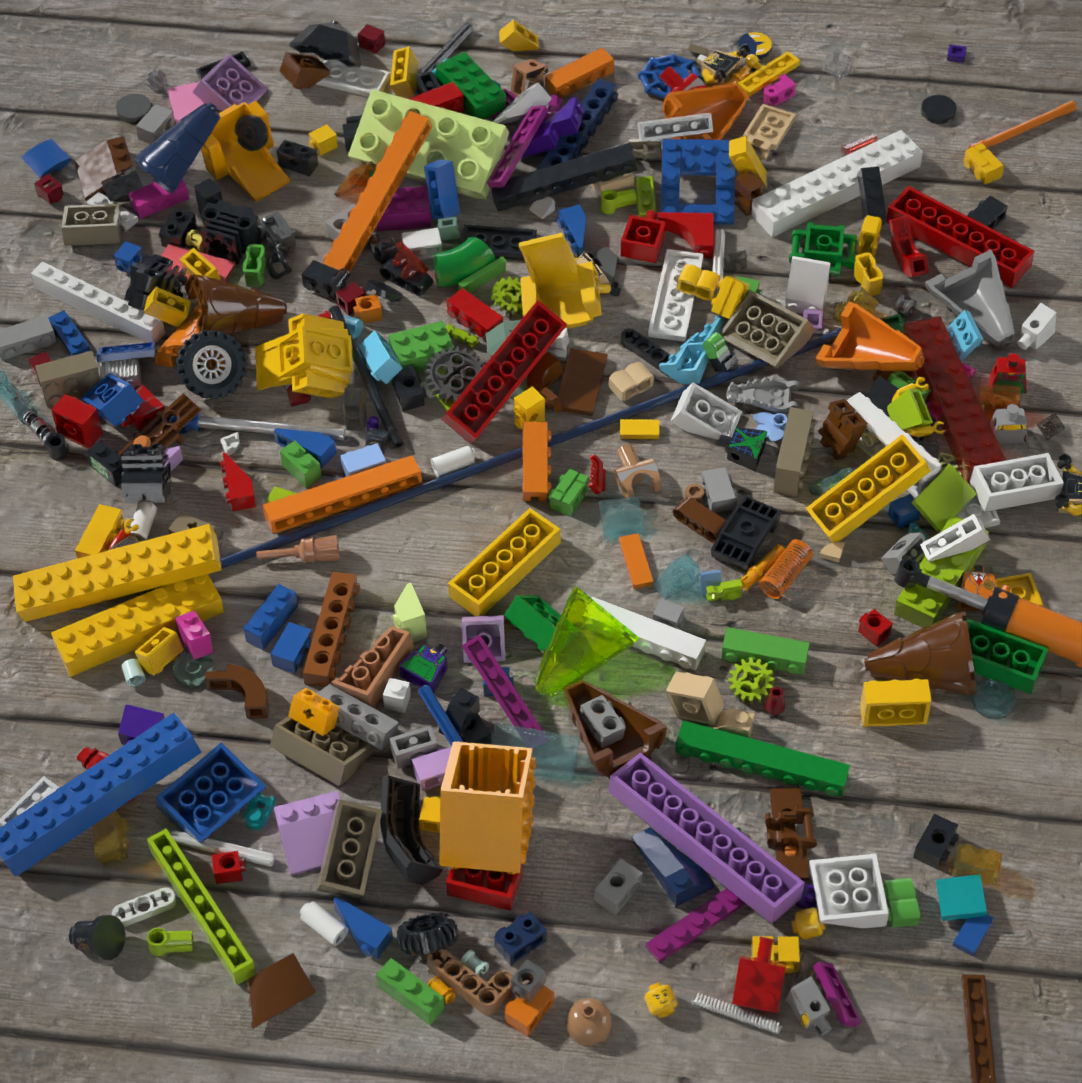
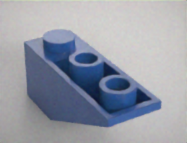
M578 204L559 210L557 224L560 229H563L566 241L570 242L572 252L580 257L584 252L586 215Z

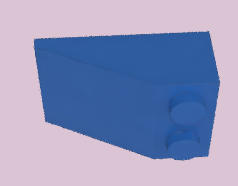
M111 373L103 377L80 398L85 404L93 405L97 409L98 415L114 427L122 424L126 419L125 417L131 412L136 411L143 402V399L128 382Z

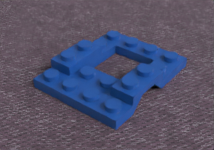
M662 139L661 212L713 213V224L734 225L735 166L729 158V141L731 140ZM680 175L716 176V205L679 204Z

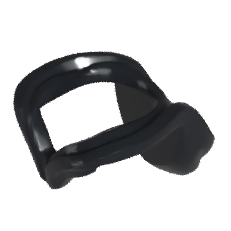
M283 243L275 246V251L267 260V270L273 279H280L292 272V268L285 260L289 253V248ZM281 261L285 271L278 274L274 270L272 263Z

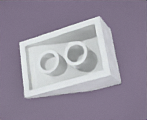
M537 83L523 91L492 122L506 124L522 120L531 106L546 105L548 108L549 105L547 103L552 98Z
M792 257L785 301L786 309L799 314H803L804 310L824 311L830 270L829 262Z
M693 382L683 391L671 422L687 432L719 440L721 434L732 437L742 411Z

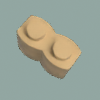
M641 362L631 363L625 370L616 371L611 374L608 387L621 401H626L637 393H642L651 388L654 376Z

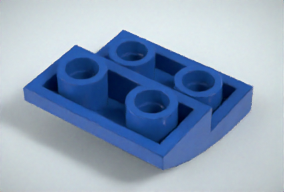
M52 138L39 143L21 156L22 160L40 179L50 174L54 169L60 172L72 160Z

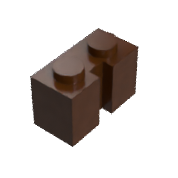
M750 170L740 174L735 179V188L737 190L734 194V204L745 216L752 214V200L763 194L762 181Z

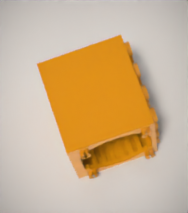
M453 742L440 795L439 866H447L451 869L455 867V869L469 868L502 871L511 874V872L512 874L520 873L521 864H526L531 828L534 821L532 808H534L535 800L533 789L535 788L534 771L536 768V757H532L533 748Z

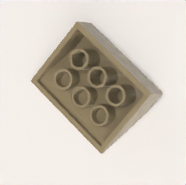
M750 290L720 334L726 342L778 368L803 348L816 330L808 319Z
M290 717L285 718L274 726L270 747L279 753L288 756L338 786L349 780L376 748L335 725L333 730L322 736Z

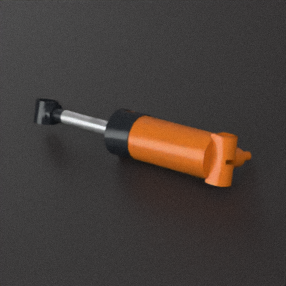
M912 559L900 561L894 578L899 586L910 588L918 584L983 610L982 615L984 616L981 624L1049 648L1048 652L1075 662L1076 666L1082 668V622L1020 598L1018 595L1011 593L1010 587L1004 585L1002 589L995 587L992 596L986 599L922 573L919 564Z

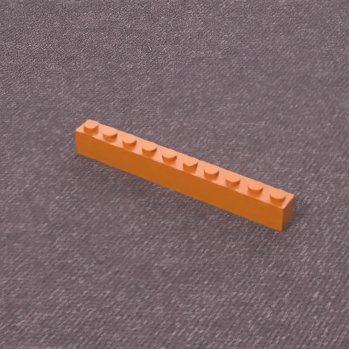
M409 111L408 115L403 118L400 129L395 132L391 145L386 148L383 159L377 164L375 173L367 182V187L360 194L356 206L350 211V217L342 225L341 232L338 238L333 241L330 252L325 255L323 264L337 270L344 268V271L346 269L349 273L351 272L432 129V124L428 117Z

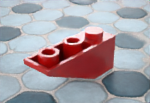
M223 453L224 461H221L220 465L222 473H226V476L223 477L224 489L228 488L229 492H225L227 504H231L232 511L255 508L256 503L251 479L226 453Z

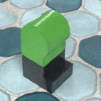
M713 333L703 342V348L715 372L728 371L738 362L736 356L731 355L721 334Z

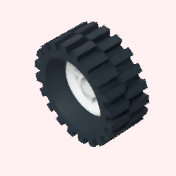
M204 330L198 334L191 335L190 339H186L183 342V347L178 351L179 357L176 358V363L178 364L176 369L177 374L180 376L179 379L189 391L202 398L218 399L219 397H227L229 393H234L237 390L236 387L242 385L243 376L246 377L247 373L245 371L247 360L244 357L246 354L241 349L239 342L235 341L233 337L216 330ZM198 358L202 359L203 362H197ZM209 359L215 360L216 366L214 369L209 370L206 367Z

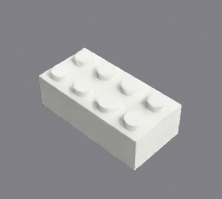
M1049 453L974 466L970 479V484L977 493L976 496L984 512L1053 500L1061 493L1064 484Z

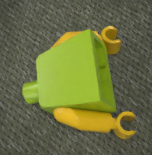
M919 377L916 380V384L911 383L896 391L892 403L887 406L890 415L889 419L896 422L899 428L913 437L932 435V432L942 435L945 433V430L938 431L936 428L938 425H944L943 422L938 421L934 426H931L933 421L921 394V391H926L929 386L928 384L924 386L919 385L925 381L923 377Z

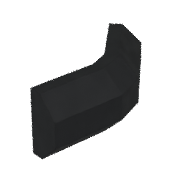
M389 775L383 776L380 828L386 852L409 882L423 885L439 877L443 869L422 843L419 833L420 784Z

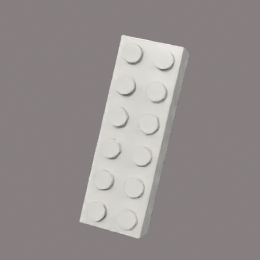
M860 392L855 394L847 401L856 410L855 412H858L868 423L857 443L864 452L872 458L903 434L927 462L931 472L907 489L916 498L940 473L941 464L936 458L927 453L923 446L918 445L908 433L899 428L896 422L889 419L881 409H878L868 397H865Z

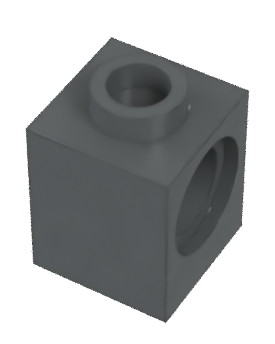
M526 960L511 979L512 993L519 999L524 998L531 1002L546 982V971ZM526 980H529V981H531L532 983H531V984H528V985H525V984H523L522 982H523V981H526Z

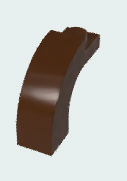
M547 351L529 372L527 386L528 389L533 386L545 398V407L548 410L552 409L558 414L563 410L558 396L550 391L549 387L554 380L564 373L560 361Z
M227 664V671H205L207 690L237 691L245 697L244 707L247 718H268L269 706L265 687L260 678L251 670L242 666Z

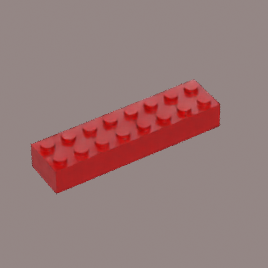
M907 186L888 206L886 223L889 224L890 219L909 216L913 237L972 267L975 257L991 250L996 258L1000 279L1004 285L1013 288L1032 266L1034 250L910 186Z
M537 300L441 420L472 444L568 324Z

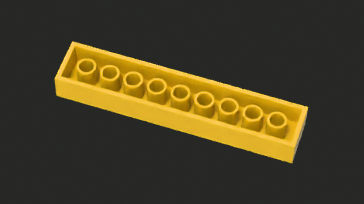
M210 524L14 575L12 577L16 612L25 622L221 571L217 535Z

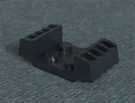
M745 495L719 532L711 548V557L748 572V569L754 565L755 553L769 532L774 533L777 528L782 510H778L773 506Z

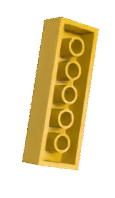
M902 434L806 507V510L832 543L839 542L930 473L931 470L924 458Z
M529 508L448 582L449 598L475 617L484 616L561 543L560 528Z

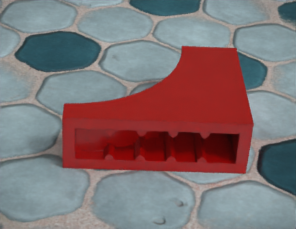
M658 212V220L666 222L667 232L674 233L686 240L691 246L693 253L704 254L703 258H713V213Z

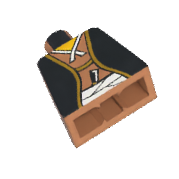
M534 59L514 65L511 93L518 97L523 91L537 83L543 86L544 75L548 73V67Z

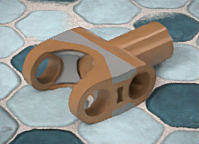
M625 444L617 450V455L623 467L614 469V477L620 491L627 500L634 499L633 488L638 484H646L651 489H654L655 492L662 490L658 468L652 458L640 461L634 447L630 444Z

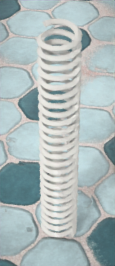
M698 993L695 1001L692 1000L693 1005L706 1007L707 1010L720 1012L724 1016L734 1017V1019L741 1020V1022L744 1021L745 1023L748 1022L752 1026L755 1024V1027H762L766 1031L769 1029V1032L772 1031L779 1034L782 1025L779 1027L780 1021L776 1025V1020L773 1022V1019H771L769 1022L768 1017L765 1022L766 1016L762 1020V1015H760L758 1020L759 1014L755 1017L754 1012L751 1017L752 1011L748 1015V1010L745 1012V1009H743L741 1012V1007L737 1012L738 1006L734 1010V1005H732L730 1010L731 1004H729L726 1010L728 1003L726 1002L723 1008L724 1001H722L719 1008L721 1001L718 1000L716 1006L717 998L713 1003L714 998L712 997L709 1003L710 996H708L706 1001L707 995H705L702 1001L703 993L700 999V993Z

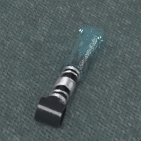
M0 370V400L22 424H26L37 437H40V440L48 450L50 458L53 460L64 459L68 455L65 437L60 433L50 431L51 428L48 427L41 417H37V410L8 380L6 373Z

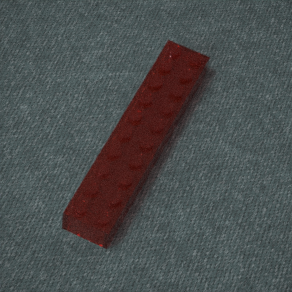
M941 316L904 323L902 333L922 348L924 363L921 368L919 367L916 370L918 377L925 378V381L921 382L923 386L928 384V389L931 390L928 400L931 402V407L937 416V420L944 423L940 427L942 430H945L944 436L962 477L970 484L974 466L1006 461L1005 456Z

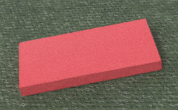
M168 244L161 256L173 261L172 269L176 265L180 266V271L183 267L179 259L188 253L190 249ZM199 252L217 268L221 281L227 282L236 268V263Z

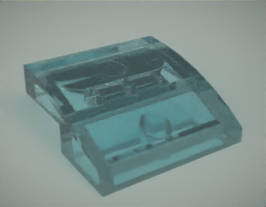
M639 496L598 502L605 540L619 539V537L639 533V536L645 535Z

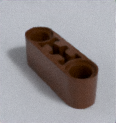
M691 497L683 499L672 511L674 517L679 522L713 544L726 523L725 519Z

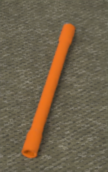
M1069 101L1058 106L1056 109L993 137L972 144L969 148L981 143L990 148L1057 117L1075 111L1076 104L1074 101Z

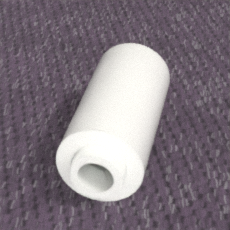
M465 446L432 458L431 465L435 475L440 477L475 464L477 456L473 448L470 449L469 446Z
M144 500L138 502L133 516L134 521L131 523V527L139 525V529L131 531V534H135L138 542L147 540L157 511V507L151 501Z
M316 902L306 903L301 908L300 919L333 946L339 945L347 936L348 928Z

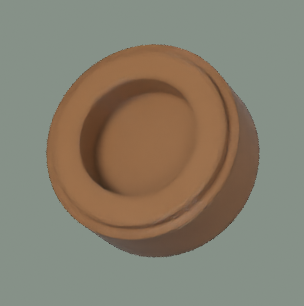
M691 484L685 489V498L691 497L701 503L705 497V490L699 484Z

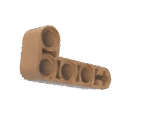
M439 950L438 953L433 952L430 955L426 954L427 967L430 973L434 976H439L449 988L452 987L455 993L484 1015L490 1016L495 1014L513 995L511 990V979L513 976L508 971H499L488 982H485L446 950ZM452 972H457V973H459V974L456 975V976H451V975H449V974L452 973ZM501 983L508 984V986L506 987H500L498 985ZM473 985L476 988L469 990L466 987ZM486 999L493 1000V1002L491 1003H485L483 1001Z

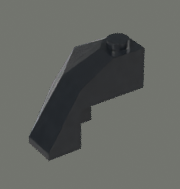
M337 21L308 25L289 44L291 48L301 54L314 53L323 60H338L347 67H361L357 38Z

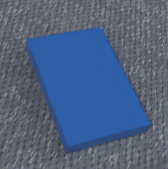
M157 342L100 347L96 359L97 362L153 357L157 351Z

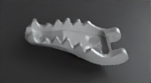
M765 377L762 381L756 378L754 381L748 380L746 384L741 383L740 385L731 382L726 396L727 400L731 403H745L774 413H789L790 407L798 408V403L791 401V392L799 390L800 382L783 381L774 377L771 379Z

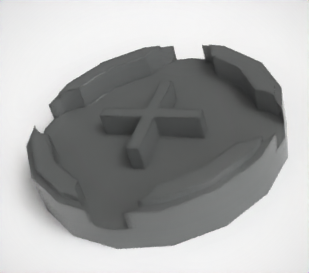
M141 94L126 95L116 104L117 114L125 122H138L151 110L150 100Z

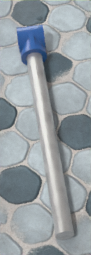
M201 412L178 432L179 434H184L189 429L200 431V428L274 434V430L280 428L319 432L325 436H330L333 440H344L345 429L206 417L201 416ZM172 416L170 424L177 421L176 416Z

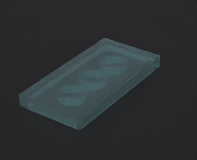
M495 722L491 745L533 748L532 757H536L534 774L572 781L580 738Z

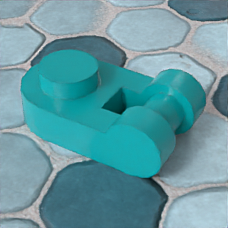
M260 792L251 800L244 816L245 824L249 829L256 831L266 825L275 807L277 797L272 795L265 796ZM260 803L265 805L264 809L258 807Z

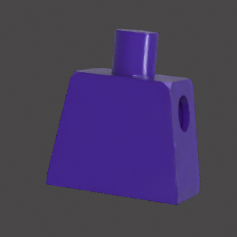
M126 704L118 731L121 744H127L165 718L164 713Z

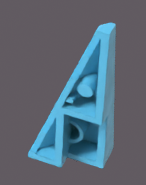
M715 316V321L711 325L706 324L702 333L697 332L680 346V351L676 355L671 354L667 363H661L659 365L660 370L680 384L700 383L709 361L703 348V342L713 333L720 334L724 324L723 316Z

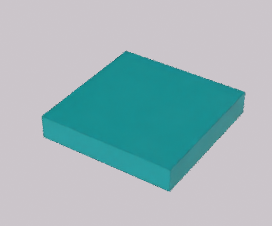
M981 874L936 879L942 921L987 916Z

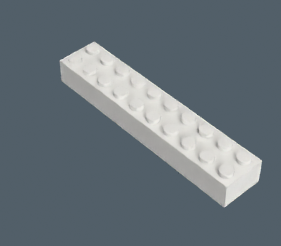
M902 130L897 131L753 199L751 215L773 238L860 196L857 173L861 168L879 166L882 185L919 168L923 151Z

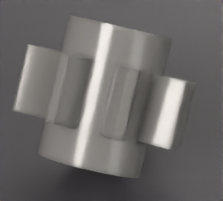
M152 69L145 78L148 81L146 85L154 91L156 88L161 90L167 83V79L164 78L167 74L161 69H157V71Z

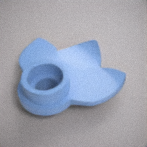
M761 412L753 415V418L759 424L756 429L768 431L767 438L769 437L772 442L783 438L787 422L786 415L782 413L773 415L770 412Z

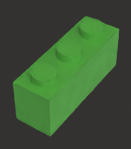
M392 958L376 974L379 988L428 1025H431L445 1010L444 997Z

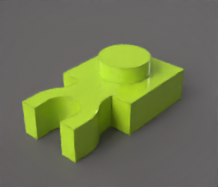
M741 579L721 582L720 586H706L707 602L715 601L721 598V601L741 598L743 586Z

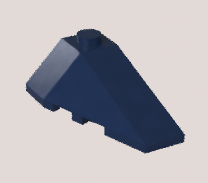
M651 827L631 836V840L675 907L714 888L713 883L703 868Z

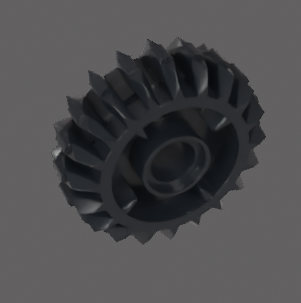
M434 912L431 914L425 913L424 915L410 918L409 921H404L398 927L396 937L401 951L405 952V954L413 956L417 954L421 956L423 954L430 955L433 952L438 953L439 950H445L446 947L452 946L457 941L458 928L454 918L449 916V914L441 912L438 914Z

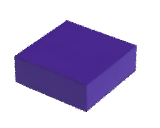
M949 44L947 61L964 63L967 47Z

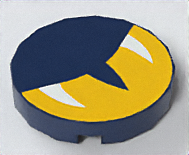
M749 32L741 36L738 41V48L743 44H748L751 50L748 52V55H756L759 60L766 58L772 51V40L764 33Z

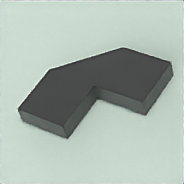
M606 246L593 253L592 258H597L600 270L611 283L615 278L618 257Z

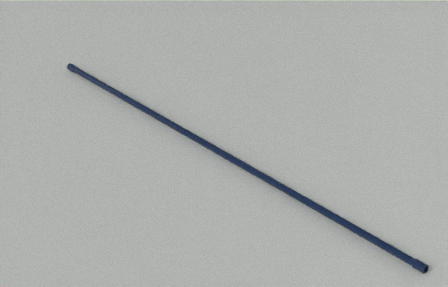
M842 328L809 340L803 348L791 357L821 347L824 344L834 343ZM758 359L701 380L700 383L696 384L704 389H708L770 365ZM690 385L551 436V442H547V447L619 422L620 419H627L681 398L683 391ZM523 447L220 559L221 568L223 569L257 556V551L277 549L302 538L312 536L522 458ZM157 588L142 591V593L145 594Z

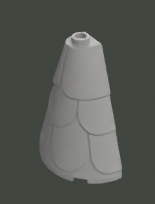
M991 250L975 257L972 267L948 279H945L940 274L925 282V286L930 293L957 316L964 310L970 311L982 337L997 348H1006L1012 343L1011 340L1015 333L1009 304L1006 303L996 258Z

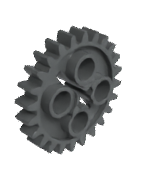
M458 346L455 351L449 347L448 352L442 348L441 355L435 352L434 358L430 357L429 363L426 364L425 383H429L428 390L433 389V396L439 394L438 400L444 397L446 398V403L450 400H453L454 403L484 366V361L479 362L480 356L473 357L474 351L468 354L466 353V348L460 351Z

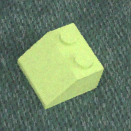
M408 583L394 606L395 615H392L395 626L410 632L412 641L416 642L427 638L425 613L412 583Z

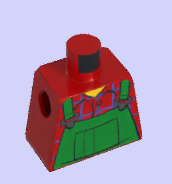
M1015 353L1009 354L1007 358H997L989 375V392L1026 394V360L1019 358Z

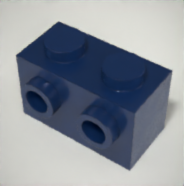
M530 911L525 915H519L508 927L500 928L494 935V947L510 966L547 941L546 929Z

